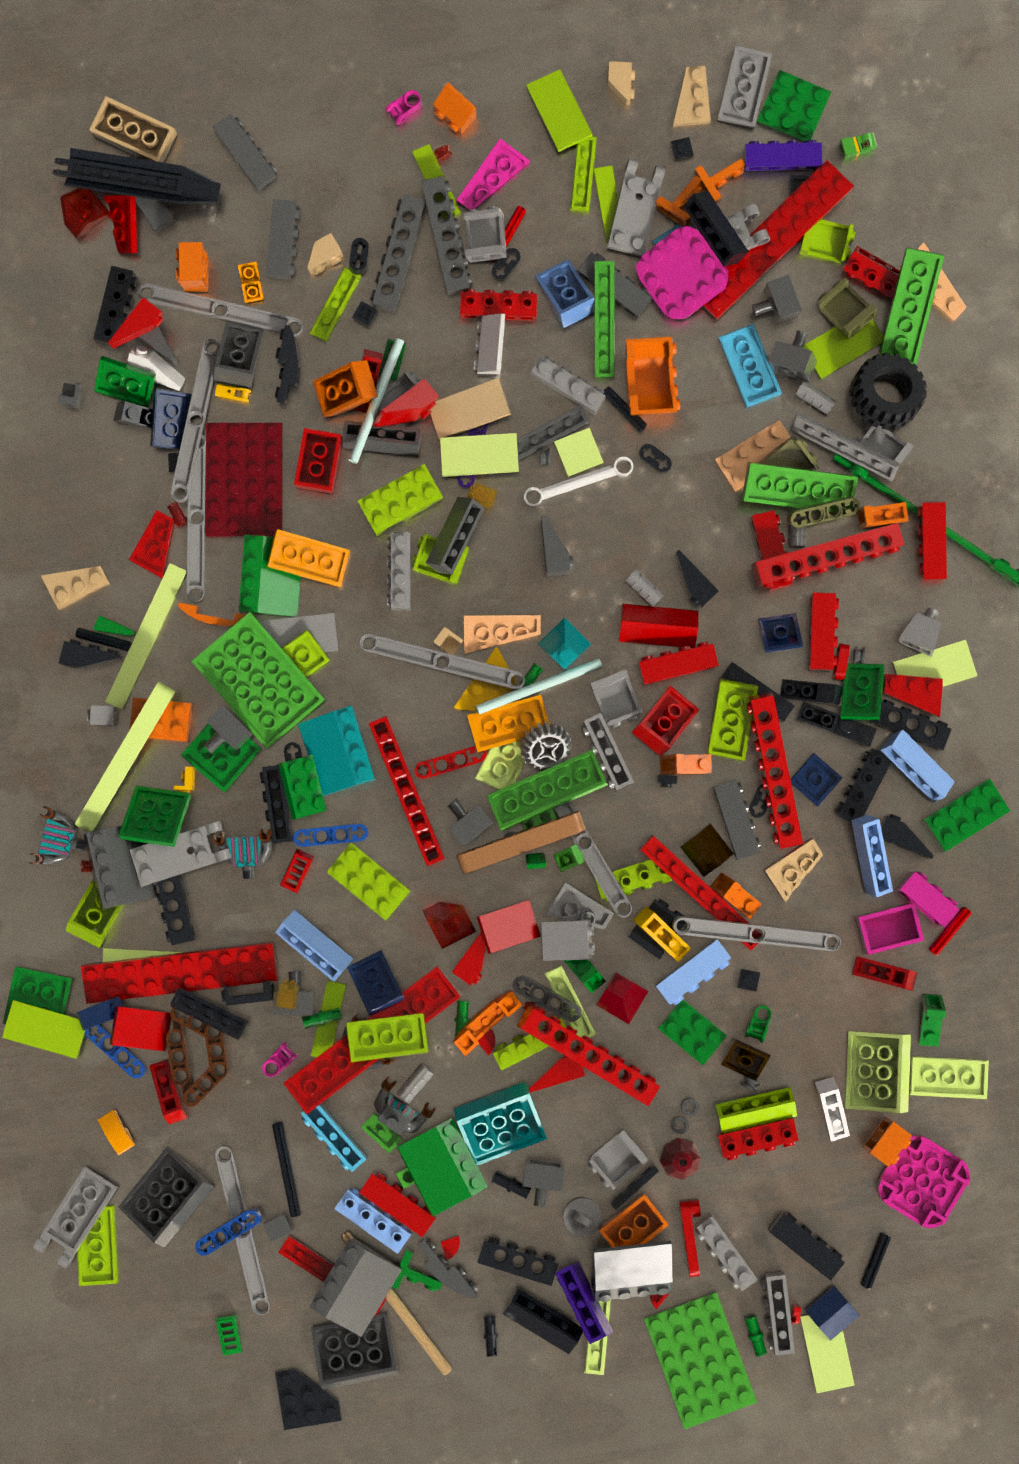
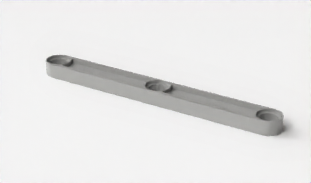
M144 283L139 286L137 292L140 299H142V290L150 288L152 294L149 297H144L150 303L280 333L281 329H285V325L289 326L291 323L296 322L300 325V328L297 332H294L295 337L299 336L303 331L302 322L294 317L158 285ZM218 305H223L226 311L224 314L218 315L215 312V308Z
M214 338L207 339L202 347L171 487V496L178 503L186 501L189 496L214 382L215 364L220 348L219 342ZM214 343L217 345V350L215 352H208L206 349L207 345ZM197 415L201 418V422L198 425H194L190 422L191 417ZM176 489H183L185 495L182 498H177L174 495Z
M203 435L201 437L203 444L198 450L188 496L187 597L194 603L201 602L205 596L206 439ZM194 513L202 515V520L199 523L192 522L191 517ZM199 589L201 591L200 598L193 599L190 595L191 591Z
M365 634L360 639V646L366 652L511 689H520L525 684L524 676L518 671L372 634ZM366 638L374 640V645L371 648L364 647L363 642ZM441 656L446 657L448 660L447 665L444 667L437 665V660ZM515 675L520 676L522 679L521 684L518 686L511 684V678Z
M571 802L554 808L559 817L575 812ZM587 829L572 835V840L581 850L585 862L615 913L621 918L628 917L632 912V906ZM583 837L590 840V844L586 848L579 846V841ZM622 903L627 904L629 907L628 912L625 914L618 912V906Z
M678 916L672 922L673 929L681 935L835 951L841 945L840 938L832 932L689 916ZM678 921H686L687 926L684 930L677 929ZM759 928L762 934L759 938L755 939L752 937V931ZM829 937L836 938V944L832 947L827 946V939Z
M222 1145L216 1150L215 1158L230 1219L232 1220L247 1211L234 1153L229 1146ZM221 1149L229 1151L230 1156L228 1159L223 1160L219 1157ZM249 1218L244 1220L245 1224L250 1222ZM234 1222L232 1224L233 1231L238 1233L239 1223ZM250 1229L246 1235H240L235 1240L252 1309L256 1314L264 1315L269 1311L270 1300L253 1231ZM262 1300L266 1302L267 1308L264 1311H259L256 1308L257 1301Z

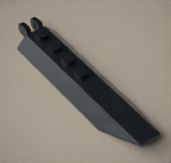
M70 148L69 159L56 158L54 162L58 165L68 166L67 171L54 169L52 173L55 176L66 178L64 186L176 204L218 203L221 183L181 165Z

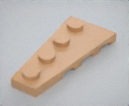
M924 242L918 248L919 250L929 251ZM941 269L932 304L949 320L954 322L966 309V305Z
M464 615V654L540 635L541 615Z

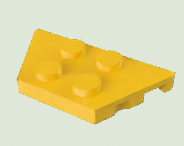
M495 647L485 663L509 669L499 649ZM513 676L511 678V684L516 686L517 682ZM473 679L454 708L477 712L476 705L510 693L513 689Z

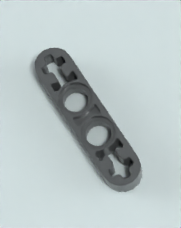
M523 975L513 981V989L518 994L565 1020L575 1022L581 1017L582 1009L578 1004L531 978ZM524 980V985L527 987H531V985H534V987L530 990V994L527 993L529 989H527L526 987L520 989V984H518V982ZM535 989H541L544 992L542 999H537L534 996ZM553 998L560 1000L561 1005L559 1008L551 1006ZM565 1003L568 1004L565 1008L569 1010L573 1008L576 1009L575 1013L577 1014V1016L574 1015L573 1017H570V1012L567 1010H564L563 1013L561 1012V1010L565 1006Z

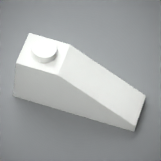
M135 344L129 352L127 364L156 374L155 383L178 391L185 383L186 379L155 351L143 345Z
M831 1077L815 1082L830 1140L834 1141L850 1136L840 1092L834 1078Z

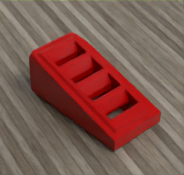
M296 849L280 886L298 893L314 856ZM298 857V858H300V859H302V860H304V861H307V864L304 863V862H302V861H300V860H298V859H296V858ZM296 864V865H298V866L304 868V870L302 871V870H300V869L294 867L293 865ZM290 871H292V872H294V873H296V874H298V875H301V877L298 878V877H296V876L290 874ZM287 878L298 882L297 885L286 881Z

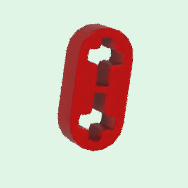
M839 643L836 653L837 667H834L833 679L844 680L850 651V645Z

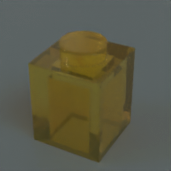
M476 482L475 487H470L467 496L477 501L484 509L491 511L498 491Z
M284 979V983H279L276 1007L297 1008L300 985H296V981Z

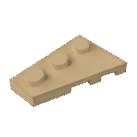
M705 65L686 67L673 127L711 122Z
M101 566L41 575L58 610L110 584Z
M811 838L764 869L784 902L789 899L795 888L797 889L801 884L800 882L807 873L813 869L823 856V853L814 839Z

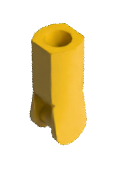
M217 383L215 396L249 403L248 394L251 393V390ZM236 391L241 392L240 397H235Z

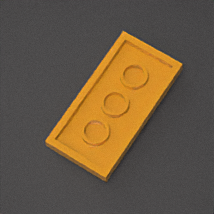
M276 529L266 567L341 587L350 550Z
M541 695L505 704L482 714L473 713L467 715L477 753L521 741V738L526 737L525 732H531V727L536 728L538 723L543 726L545 721L549 724Z

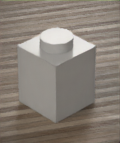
M91 705V710L87 711V721H90V725L116 726V707Z

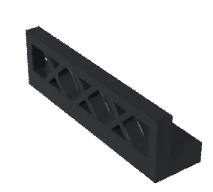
M180 987L170 1003V1007L237 1040L244 1034L248 1021Z

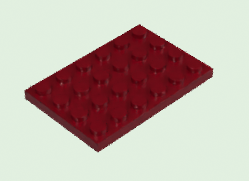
M206 423V537H244V535L274 537L276 529L283 531V423Z

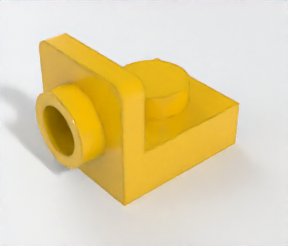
M185 767V771H182L181 780L185 782V785L173 786V790L190 793V790L195 791V767Z

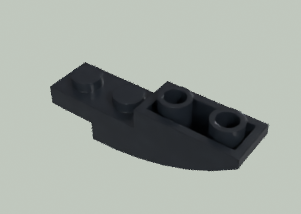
M285 325V329H281L279 340H282L281 348H277L275 356L278 359L277 363L285 365L284 368L280 369L279 379H281L280 387L277 386L275 392L277 402L283 404L287 403L290 386L298 387L300 375L298 345L292 327Z
M803 702L797 720L868 747L871 746L877 731L874 727L852 719H841L840 714Z

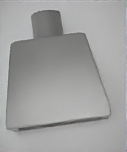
M928 608L925 616L916 613L900 635L899 643L932 657L941 628V623L935 620L938 611Z

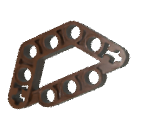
M172 1008L170 1014L173 1029L166 1035L171 1076L176 1084L182 1086L183 1102L187 1106L193 1107L200 1103L229 1072L225 1035L219 1031L217 1036H212L209 1033L211 1026L202 1022L200 1027H195L192 1023L193 1017L190 1016L188 1021L185 1022L187 1017H177L176 1009ZM184 1026L204 1036L206 1040L209 1068L193 1084ZM173 1032L180 1034L181 1039L179 1042H174L171 1039ZM214 1045H218L222 1049V1053L219 1056L214 1055L212 1052ZM176 1051L183 1053L182 1061L175 1060L174 1053ZM217 1064H221L225 1069L222 1075L215 1072ZM179 1070H183L186 1073V1079L183 1081L177 1078ZM203 1078L211 1081L210 1088L206 1089L201 1085ZM197 1090L201 1091V1092L195 1097V1099H196L197 1101H195V1100L189 1101V1098H190L189 1093H190V1094H193V1093H195Z

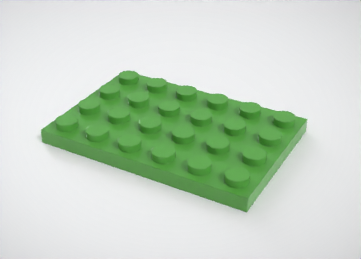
M251 611L191 661L266 749L325 700Z
M716 1291L644 1318L684 1430L757 1403Z

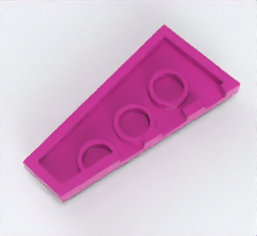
M499 139L456 202L467 210L477 208L524 168L530 160L502 139Z

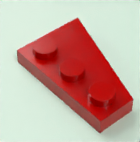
M126 195L104 196V200L108 202L110 209L108 212L109 219H112L114 225L113 235L118 253H137L136 197Z
M156 510L131 554L129 561L163 578L174 519Z
M885 674L884 694L940 717L943 679Z

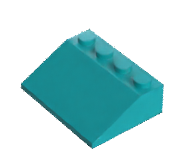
M352 705L298 724L307 755H313L323 796L376 780Z
M526 1082L453 1109L466 1146L477 1166L547 1139Z

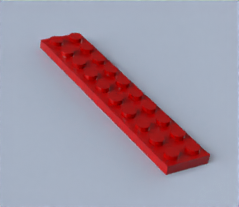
M826 160L822 166L750 234L751 237L760 230H767L770 241L748 250L749 252L738 264L726 266L729 273L725 290L704 304L703 307L718 320L800 241L814 225L828 214L854 188V185Z
M273 942L81 965L86 1004L105 1002L118 996L120 1000L173 994L177 992L179 987L189 992L223 988L226 985L239 986L263 983V981L268 980L278 981Z
M437 966L402 992L404 1000L372 1015L367 1020L423 1013L426 1024L461 996ZM346 1035L286 1080L283 1085L307 1115L379 1059L350 1062L348 1038Z

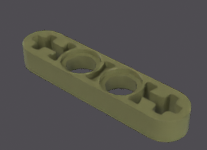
M844 497L792 510L788 514L787 520L790 525L801 528L847 517L858 513L860 502L853 497ZM850 501L854 503L851 509L842 508V506L850 505ZM832 505L837 506V512L834 515L829 514V508ZM814 509L819 510V517L817 519L811 518V512ZM796 514L801 517L806 516L807 518L798 519V523L796 521H793V519L796 518Z

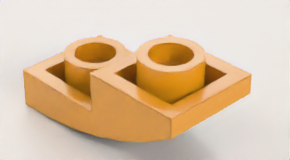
M257 261L238 265L245 303L263 300Z
M112 1110L98 1119L105 1136L118 1155L135 1145L128 1128L123 1126L116 1110Z

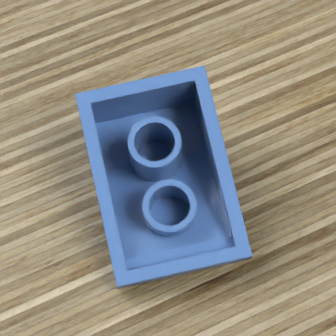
M569 259L535 275L550 307L563 328L595 313V299Z

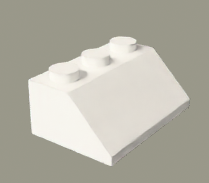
M505 314L482 316V321H478L477 333H481L480 340H476L475 351L479 352V357L474 361V370H477V376L500 378Z

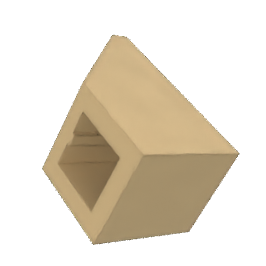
M609 61L608 86L625 105H630V100L634 99L635 90L634 87H631V80H635V69H632V62Z
M332 233L314 242L307 267L310 275L313 273L317 275L325 270L324 267L330 264L335 265L341 261L343 253Z

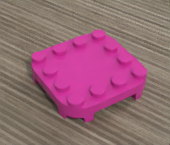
M689 226L674 230L648 250L636 265L640 281L662 312L672 319H686L690 317L691 314L719 293H722L728 282L729 271L727 267H723L699 229Z
M912 1135L910 1145L906 1149H902L898 1154L900 1158L895 1165L891 1164L890 1167L886 1165L877 1183V1193L880 1199L888 1206L928 1229L936 1228L946 1223L949 1214L965 1187L969 1185L970 1171L967 1164L959 1157L926 1137Z

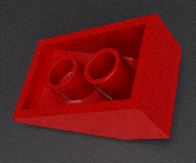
M423 379L383 408L373 425L381 427L415 422L421 417L425 419L437 405L435 402L439 395Z
M670 685L638 723L632 733L659 756H662L671 748L698 713L699 709Z

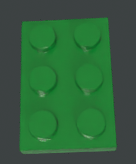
M102 356L99 360L94 391L149 408L156 374Z
M847 663L843 685L841 719L880 720L884 664Z
M313 755L278 763L292 820L326 811Z
M684 1000L676 1005L658 1028L702 1065L706 1063L727 1037L724 1032Z

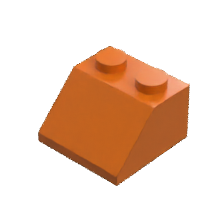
M449 82L444 86L433 103L434 114L440 120L445 119L448 122V127L455 133L458 131L462 134L477 118L476 107Z

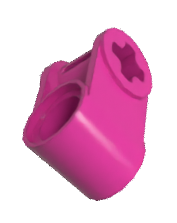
M407 91L400 98L391 102L385 110L395 119V124L400 125L421 108V97L417 91ZM412 97L418 99L416 104L413 105L409 104L408 100Z
M286 1042L263 1064L262 1070L266 1076H276L298 1056L297 1053L294 1054L286 1046ZM268 1063H274L277 1066L275 1073L267 1072L266 1065Z

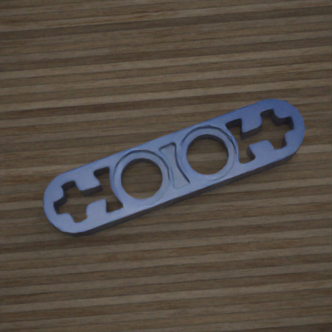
M363 824L301 829L295 832L293 840L296 845L301 847L358 842L367 838L368 829ZM351 827L352 832L357 831V827H361V830H365V834H362V838H358V835H351L353 839L349 840L347 828ZM338 829H343L346 832V837L343 840H338L335 837V832ZM313 831L314 843H310L311 839L304 840L303 844L297 840L300 833L303 832L305 836H310L309 832ZM319 831H324L327 834V838L323 842H319L316 839V834Z
M101 1024L96 1025L98 1027L97 1032L100 1035L104 1032L106 1035L99 1042L96 1040L99 1037L96 1034L90 1035L91 1029H86L85 1035L129 1076L137 1079L145 1074V1064L128 1048L113 1045L111 1049H106L103 1046V1041L106 1038H110L111 1033ZM120 1051L127 1053V1061L120 1062L117 1055ZM133 1058L135 1061L132 1064L134 1066H141V1074H134V1068L131 1065L126 1068L125 1065Z
M253 1208L245 1211L199 1239L195 1244L196 1252L201 1256L214 1252L257 1226L262 1220L261 1213ZM250 1215H255L254 1221L252 1220L245 1224L244 1220L249 1218ZM234 1222L239 1223L241 1227L239 1233L232 1230ZM217 1232H222L225 1235L224 1242L217 1240ZM212 1241V1245L208 1246L207 1249H202L201 1246Z

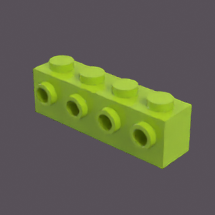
M651 859L612 871L625 895L635 893V889L642 887L643 890L654 887L653 883L658 881L661 884L672 881L671 877ZM595 879L600 898H605L607 902V897Z
M557 1018L562 1021L560 1025L566 1028L562 1018ZM538 1025L539 1030L544 1029L545 1025L542 1027ZM560 1030L555 1033V1040L561 1037ZM521 1033L512 1038L513 1042L507 1045L504 1042L494 1047L496 1051L492 1054L502 1071L543 1050L548 1045L530 1034L523 1036Z
M791 1087L715 1104L722 1134L797 1116L796 1103Z

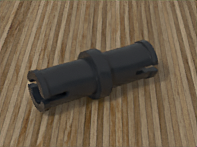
M496 1171L492 1183L507 1189V1192H513L524 1199H527L531 1187H525L517 1182L516 1178L513 1177L511 1179Z
M484 1316L485 1334L483 1338L486 1339V1356H499L497 1344L499 1333L496 1331V1316Z

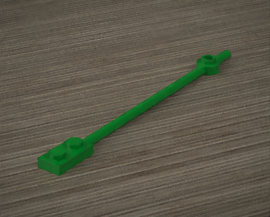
M837 453L835 454L833 459L846 467L854 476L867 481L896 502H906L907 509L919 516L918 506L871 476L866 471V468L852 463ZM946 526V535L989 563L991 568L1019 586V569L1015 570L1010 567V563L1003 558H993Z

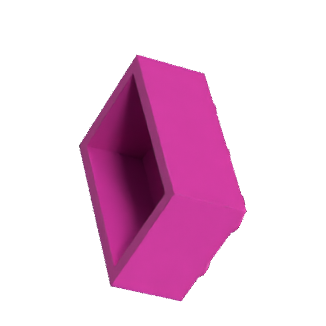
M909 872L895 890L910 903H915L916 908L938 927H945L960 910L956 907L958 903L951 897L943 896L941 894L943 890L936 884H929L927 882L928 877L922 872Z
M908 903L856 917L866 955L924 941L915 903Z

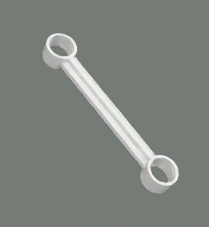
M619 457L613 465L542 489L530 487L524 493V502L527 506L534 508L538 507L542 500L615 475L626 477L633 470V462L628 457ZM621 460L629 462V472L620 473L616 469L617 463ZM530 491H537L540 494V501L538 503L531 504L527 501L526 496Z

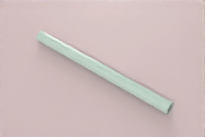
M395 338L376 387L378 397L371 400L348 459L352 463H358L401 352L404 341L399 338Z
M598 658L475 706L477 713L482 714L601 668L602 663Z

